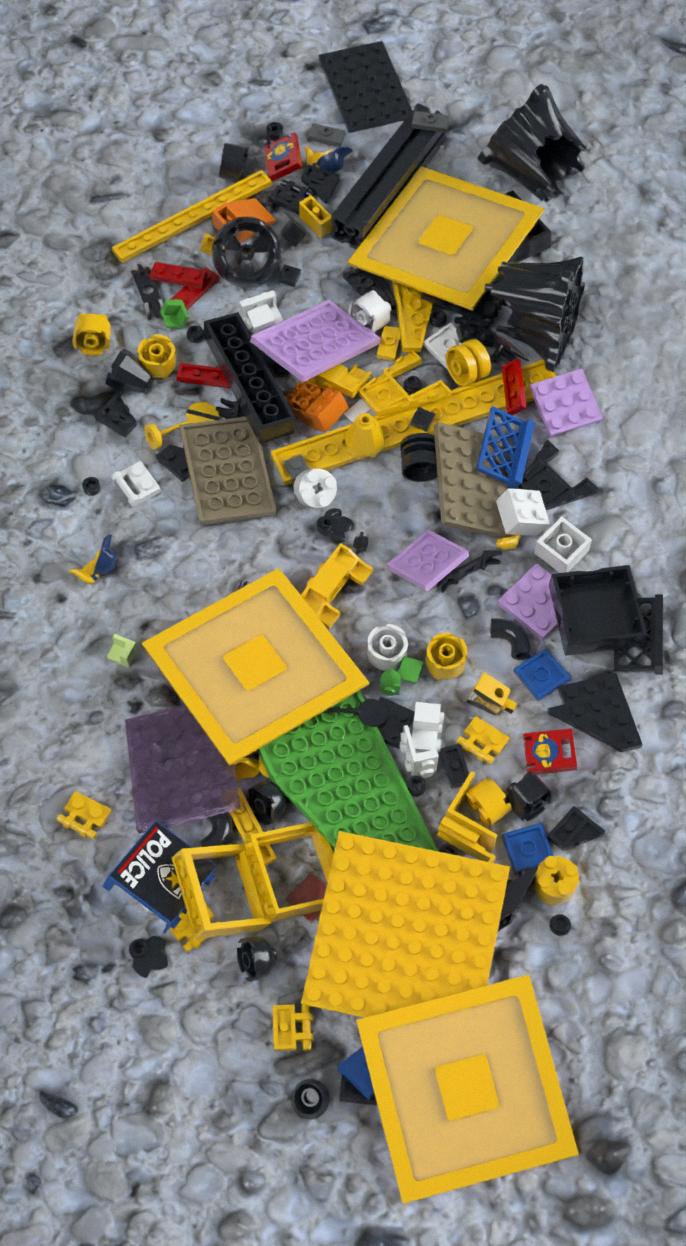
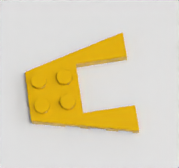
M415 351L409 352L405 357L401 356L398 358L396 364L391 368L387 367L384 369L382 375L377 379L374 377L358 390L359 396L377 417L452 395L451 390L442 380L411 395H408L396 382L395 377L422 364V358Z

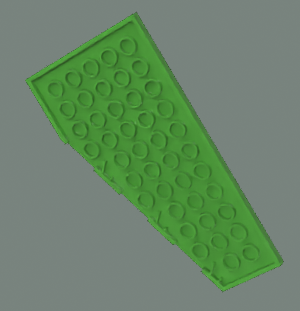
M359 690L331 708L358 709L364 699ZM323 711L257 750L269 778L334 849L338 833L341 831L439 852L378 727L365 725L361 722L357 713Z

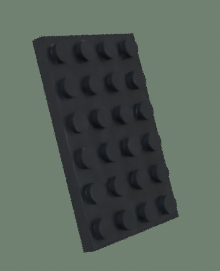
M383 41L318 55V60L348 133L404 121L412 111Z

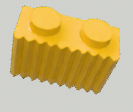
M312 195L300 201L299 218L319 238H323L331 233L333 227L331 224V214Z

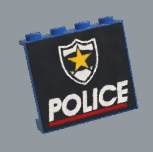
M155 820L108 875L102 887L110 891L116 884L167 923L163 930L165 934L170 927L176 928L181 921L179 917L181 913L187 914L172 857L181 849L192 847ZM208 859L193 860L203 893L204 889L202 887L204 884L209 886L215 878L213 872L217 866Z

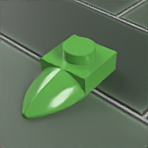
M389 669L382 673L379 692L388 696L399 695L401 677L395 670Z

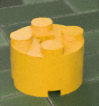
M79 314L74 323L72 340L74 348L76 350L77 348L80 349L81 353L89 356L101 355L104 350L107 351L110 346L111 324L107 320V316L104 314Z
M155 334L151 335V338H144L138 345L139 361L152 374V377L168 378L174 371L177 363L175 347L171 340L164 335Z
M452 633L435 635L428 644L425 663L428 671L438 680L453 679L459 676L465 668L467 646L463 639L453 636Z
M488 776L467 790L465 794L468 799L466 801L473 811L477 809L481 815L479 819L485 827L493 825L512 811L510 802L508 804L504 802L506 796L492 779L489 780Z
M548 856L539 864L533 883L539 899L546 904L555 906L569 901L573 897L579 882L578 868L564 857Z

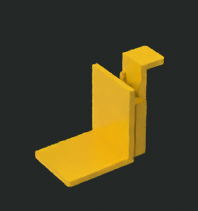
M471 771L440 822L439 832L436 836L478 860L494 863L496 856L489 852L492 853L494 850L497 834L458 813L467 798L465 795L467 790L473 787L475 772Z

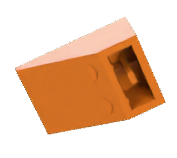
M256 198L226 202L212 211L213 226L218 231L225 223L237 217H255L264 221L268 226L274 224L276 219ZM240 231L234 236L242 243L256 233Z
M305 381L298 383L285 397L295 418L310 428L325 433L349 408L341 391Z

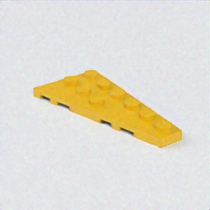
M392 281L402 352H421L433 303L421 299V291Z

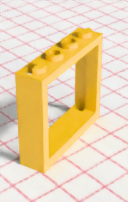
M310 822L252 834L247 844H245L246 854L251 856L253 861L251 864L253 875L258 877V891L264 897L265 912L270 916L271 922L322 910L324 899L279 909L259 847L311 836L328 883L334 853L330 843Z
M247 843L184 848L172 857L195 939L259 932L271 924L270 916L265 912L264 897L258 891L257 875L254 876L252 872V858L247 856L245 851V844ZM235 856L253 919L211 923L193 860Z

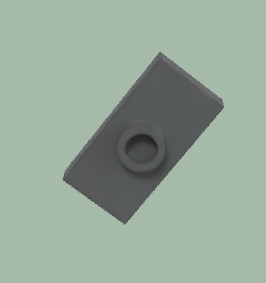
M414 111L412 128L447 133L449 115Z
M312 123L308 140L341 147L346 131Z

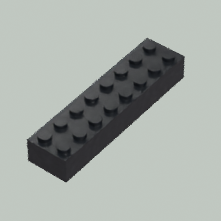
M239 312L204 321V338L259 443L294 434L296 418L258 347L250 342L251 334Z

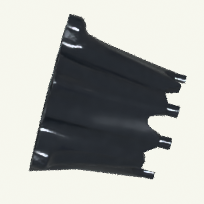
M540 84L531 92L526 103L522 107L517 108L510 118L500 124L499 128L491 136L488 145L482 150L477 159L483 165L489 164L490 167L506 173L528 189L540 201L544 200L545 203H548L551 199L544 191H547L549 194L553 193L556 197L562 194L556 182L566 176L567 167L576 168L580 173L585 170V167L581 164L580 154L582 151L586 152L588 148L562 117L549 87Z
M581 256L554 263L502 262L501 266H498V272L504 276V279L493 285L485 284V291H489L491 295L503 299L502 306H507L512 310L507 324L512 327L498 325L496 331L502 332L532 347L544 360L547 371L555 372L559 368L578 320L580 302L585 289V282H582L584 257Z

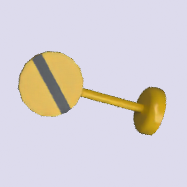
M207 402L194 403L187 409V420L162 431H159L152 423L145 425L144 433L150 447L156 450L162 446V435L179 429L182 424L219 420V412L216 411L214 405Z

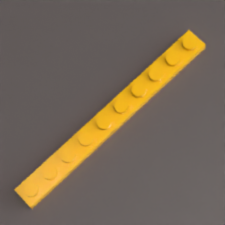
M260 170L113 246L112 251L120 262L124 263L212 217V211L224 203L245 200L272 186L271 180L263 170Z

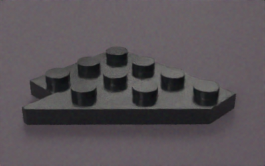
M617 673L558 687L563 705L548 708L547 712L549 715L620 752L642 748L643 744Z

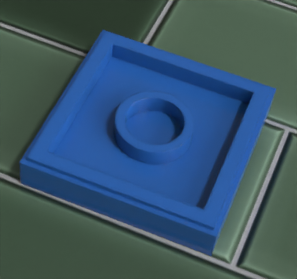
M546 648L513 670L537 701H540L558 689L559 686L570 681V676Z
M542 823L501 835L515 875L520 874L527 868L530 870L534 867L538 868L539 864L548 856H554Z

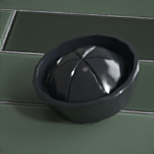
M305 1079L299 1082L293 1089L291 1105L295 1113L300 1117L308 1120L316 1119L322 1116L328 1109L330 1102L329 1092L320 1081Z

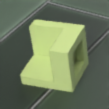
M114 634L112 637L113 646L107 658L129 668L137 653L136 642Z

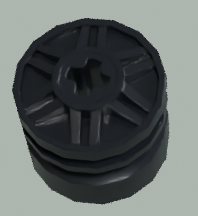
M416 433L403 438L400 442V451L402 458L401 469L404 478L414 482H426L437 478L434 435Z

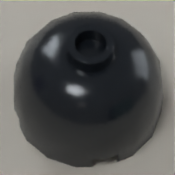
M261 782L247 790V802L255 810L256 813L254 815L260 823L269 825L284 815L287 808L286 795L276 784Z
M250 936L240 939L238 943H241V947L237 948V961L241 973L246 971L248 977L245 979L253 982L268 976L277 958L275 949L271 947L268 941L261 937Z

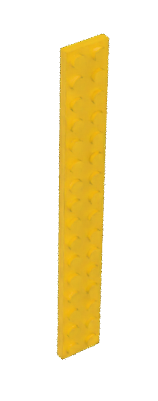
M544 360L521 367L526 403L534 401L529 388L531 384L556 377L554 372L545 369ZM502 373L451 390L452 396L380 417L374 416L382 429L385 446L380 453L399 447L403 438L416 433L434 435V425L437 422L458 427L487 417L492 406L502 411L507 410ZM418 407L436 414L428 432L410 425V421ZM352 424L270 451L284 485L292 483V479L284 467V461L298 455H302L309 469H323L326 471L360 460L348 453L346 449L344 434Z

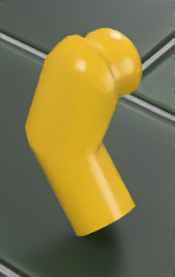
M522 535L499 538L496 541V546L502 550L515 549Z

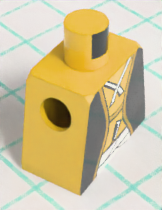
M484 672L466 701L493 715H497L500 709L512 714L517 703L507 698L511 690Z

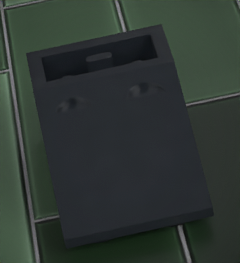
M537 867L531 870L529 868L523 870L518 875L519 877L513 881L511 879L507 880L498 932L513 922L534 883L538 870Z

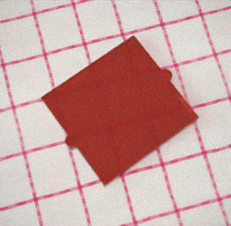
M309 873L287 896L285 901L293 906L324 899L326 892L325 882H320L314 875ZM321 911L304 914L302 916L305 917L310 923H312L319 916Z

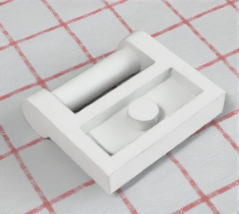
M141 461L121 472L117 471L111 476L114 483H117L128 497V502L132 507L161 492L160 486ZM128 478L139 492L138 495L133 493L125 479Z

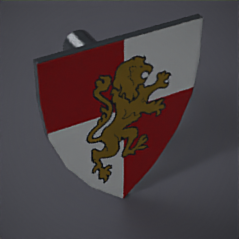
M496 331L493 332L496 341L500 343L490 357L493 362H496L501 355L508 361H513L516 357L509 351L529 361L509 341Z

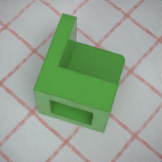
M165 300L160 310L165 327L167 329H183L188 319V313L183 301Z
M404 656L398 672L401 682L403 680L416 684L423 670V662Z

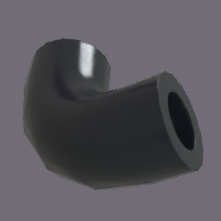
M491 618L490 638L507 640L511 645V657L513 659H529L531 657V644L529 636L522 626L512 620Z
M215 801L204 811L205 817L212 825V831L200 841L202 847L228 845L233 833L230 814L220 801Z

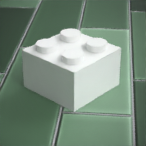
M508 488L496 500L506 534L538 536L550 525L540 491Z
M561 517L536 542L534 553L559 573L569 572L589 552L592 539Z

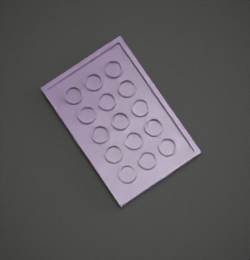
M327 300L252 335L250 342L300 381L304 382L379 345L381 338L332 301Z

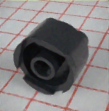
M224 143L219 178L236 182L244 179L249 147Z
M529 771L518 783L513 782L507 787L506 791L508 794L505 798V803L508 804L510 802L512 811L521 821L524 822V819L530 821L545 810L543 805L546 802L550 804L554 794L536 774Z

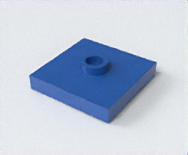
M362 1046L339 1064L338 1070L369 1100L375 1094Z

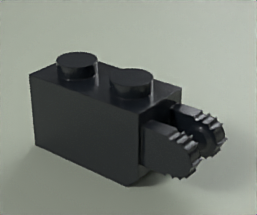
M494 280L492 285L499 283L500 280ZM489 291L485 292L476 305V314L483 316L484 324L491 325L494 322V317H498V310H502L503 299L491 295Z

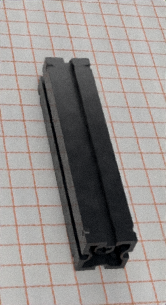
M419 103L416 104L414 110L402 122L339 204L337 210L332 213L331 224L334 225L331 229L332 239L343 244L346 241L350 243L349 247L357 250L421 166L426 168L440 149V146L444 144L446 133L412 128L414 111L431 113L430 108ZM438 110L435 111V114H442Z

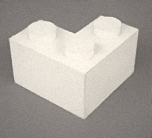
M268 304L247 311L245 322L251 336L275 325V320ZM259 349L262 357L267 356V354Z
M416 702L412 741L416 753L434 749L440 752L441 740L437 739V735L442 733L444 712H440L441 704Z

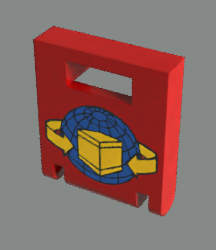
M295 132L291 133V137L287 135L270 143V147L268 145L264 146L267 174L272 182L302 168L299 141ZM290 161V164H289V165H286V166H284V167H282V168H280V169H277V168H276V167H278V166H280V165H282V164H284V163Z
M572 728L523 734L526 766L530 767L527 769V773L532 771L537 775L577 770ZM569 743L571 757L563 758L562 744Z

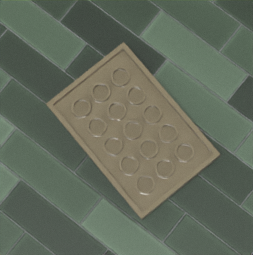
M246 417L180 425L179 429L200 525L276 515L275 502L261 443L257 440Z
M437 422L434 425L441 525L497 538L511 537L512 534H506L496 503V500L508 489L506 488L507 484L476 470L484 433ZM501 441L496 442L500 451L504 450L503 443ZM491 444L487 445L490 454L496 453ZM498 456L492 457L497 466L502 465ZM488 460L483 461L482 466L488 469L492 468ZM504 467L499 469L501 474L507 477Z

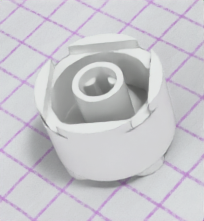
M373 290L349 305V315H352L353 318L373 333L385 326L390 320V304L384 302Z
M308 469L300 473L295 479L294 493L301 504L307 507L322 508L328 506L335 498L337 482L326 470ZM313 485H316V487H318L317 491L313 489Z
M385 624L382 627L378 626L368 636V661L379 670L393 669L396 671L401 666L404 656L407 657L408 640L404 631L398 626L392 624Z

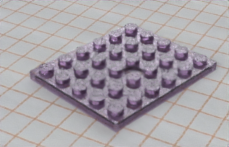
M186 705L125 720L136 830L139 834L146 832L155 820L164 827L241 809L235 765H228ZM171 758L177 759L178 764L175 766L174 771H165V762Z

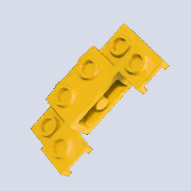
M338 364L307 381L341 391V393L353 398L358 390L367 383L371 377V371L367 373L359 369L358 365L355 364L348 372L347 367Z
M341 543L325 563H321L317 571L318 573L315 577H311L308 580L306 589L301 594L302 598L329 630L340 616V611L332 607L330 603L347 580L351 579L363 586L373 572L371 566L363 562L350 548Z

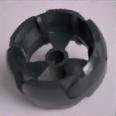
M237 217L225 223L213 240L212 260L214 267L224 280L232 283L234 286L242 288L259 286L268 281L279 267L281 261L280 240L272 227L268 226L264 221L255 217ZM240 231H250L256 233L255 236L258 238L252 246L249 244L241 246L234 235ZM226 249L237 251L235 260L240 265L238 269H233L227 262L225 256ZM268 251L264 267L254 273L251 263L254 254Z

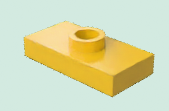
M384 326L377 351V359L395 362L400 342L399 328Z

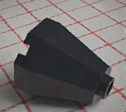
M123 349L112 363L111 373L108 372L105 384L112 388L143 393L145 390H150L154 381L151 380L152 374L130 351Z

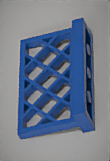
M492 406L489 411L476 470L507 484L506 488L516 489L522 483L535 422L530 419L524 422ZM494 414L501 418L502 423L497 424ZM509 423L518 425V431L514 432ZM505 426L509 434L504 435L500 427ZM495 429L499 438L494 439L490 431ZM511 437L514 442V446L510 447L506 438ZM501 441L505 449L500 451L496 442ZM491 444L496 453L490 454L487 445ZM508 452L511 458L510 462L505 460L503 453ZM498 456L502 465L497 466L492 457ZM484 460H488L492 467L491 469L482 466ZM504 467L508 474L507 477L503 476L499 469Z

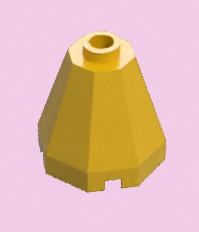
M368 413L359 414L344 434L347 452L360 460L368 456L375 458L385 446L381 427L376 419Z

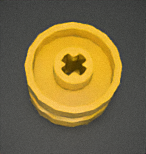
M470 339L461 345L458 344L450 347L446 352L447 369L452 379L458 385L467 386L476 380L479 381L486 378L490 374L491 362L489 354L480 341Z

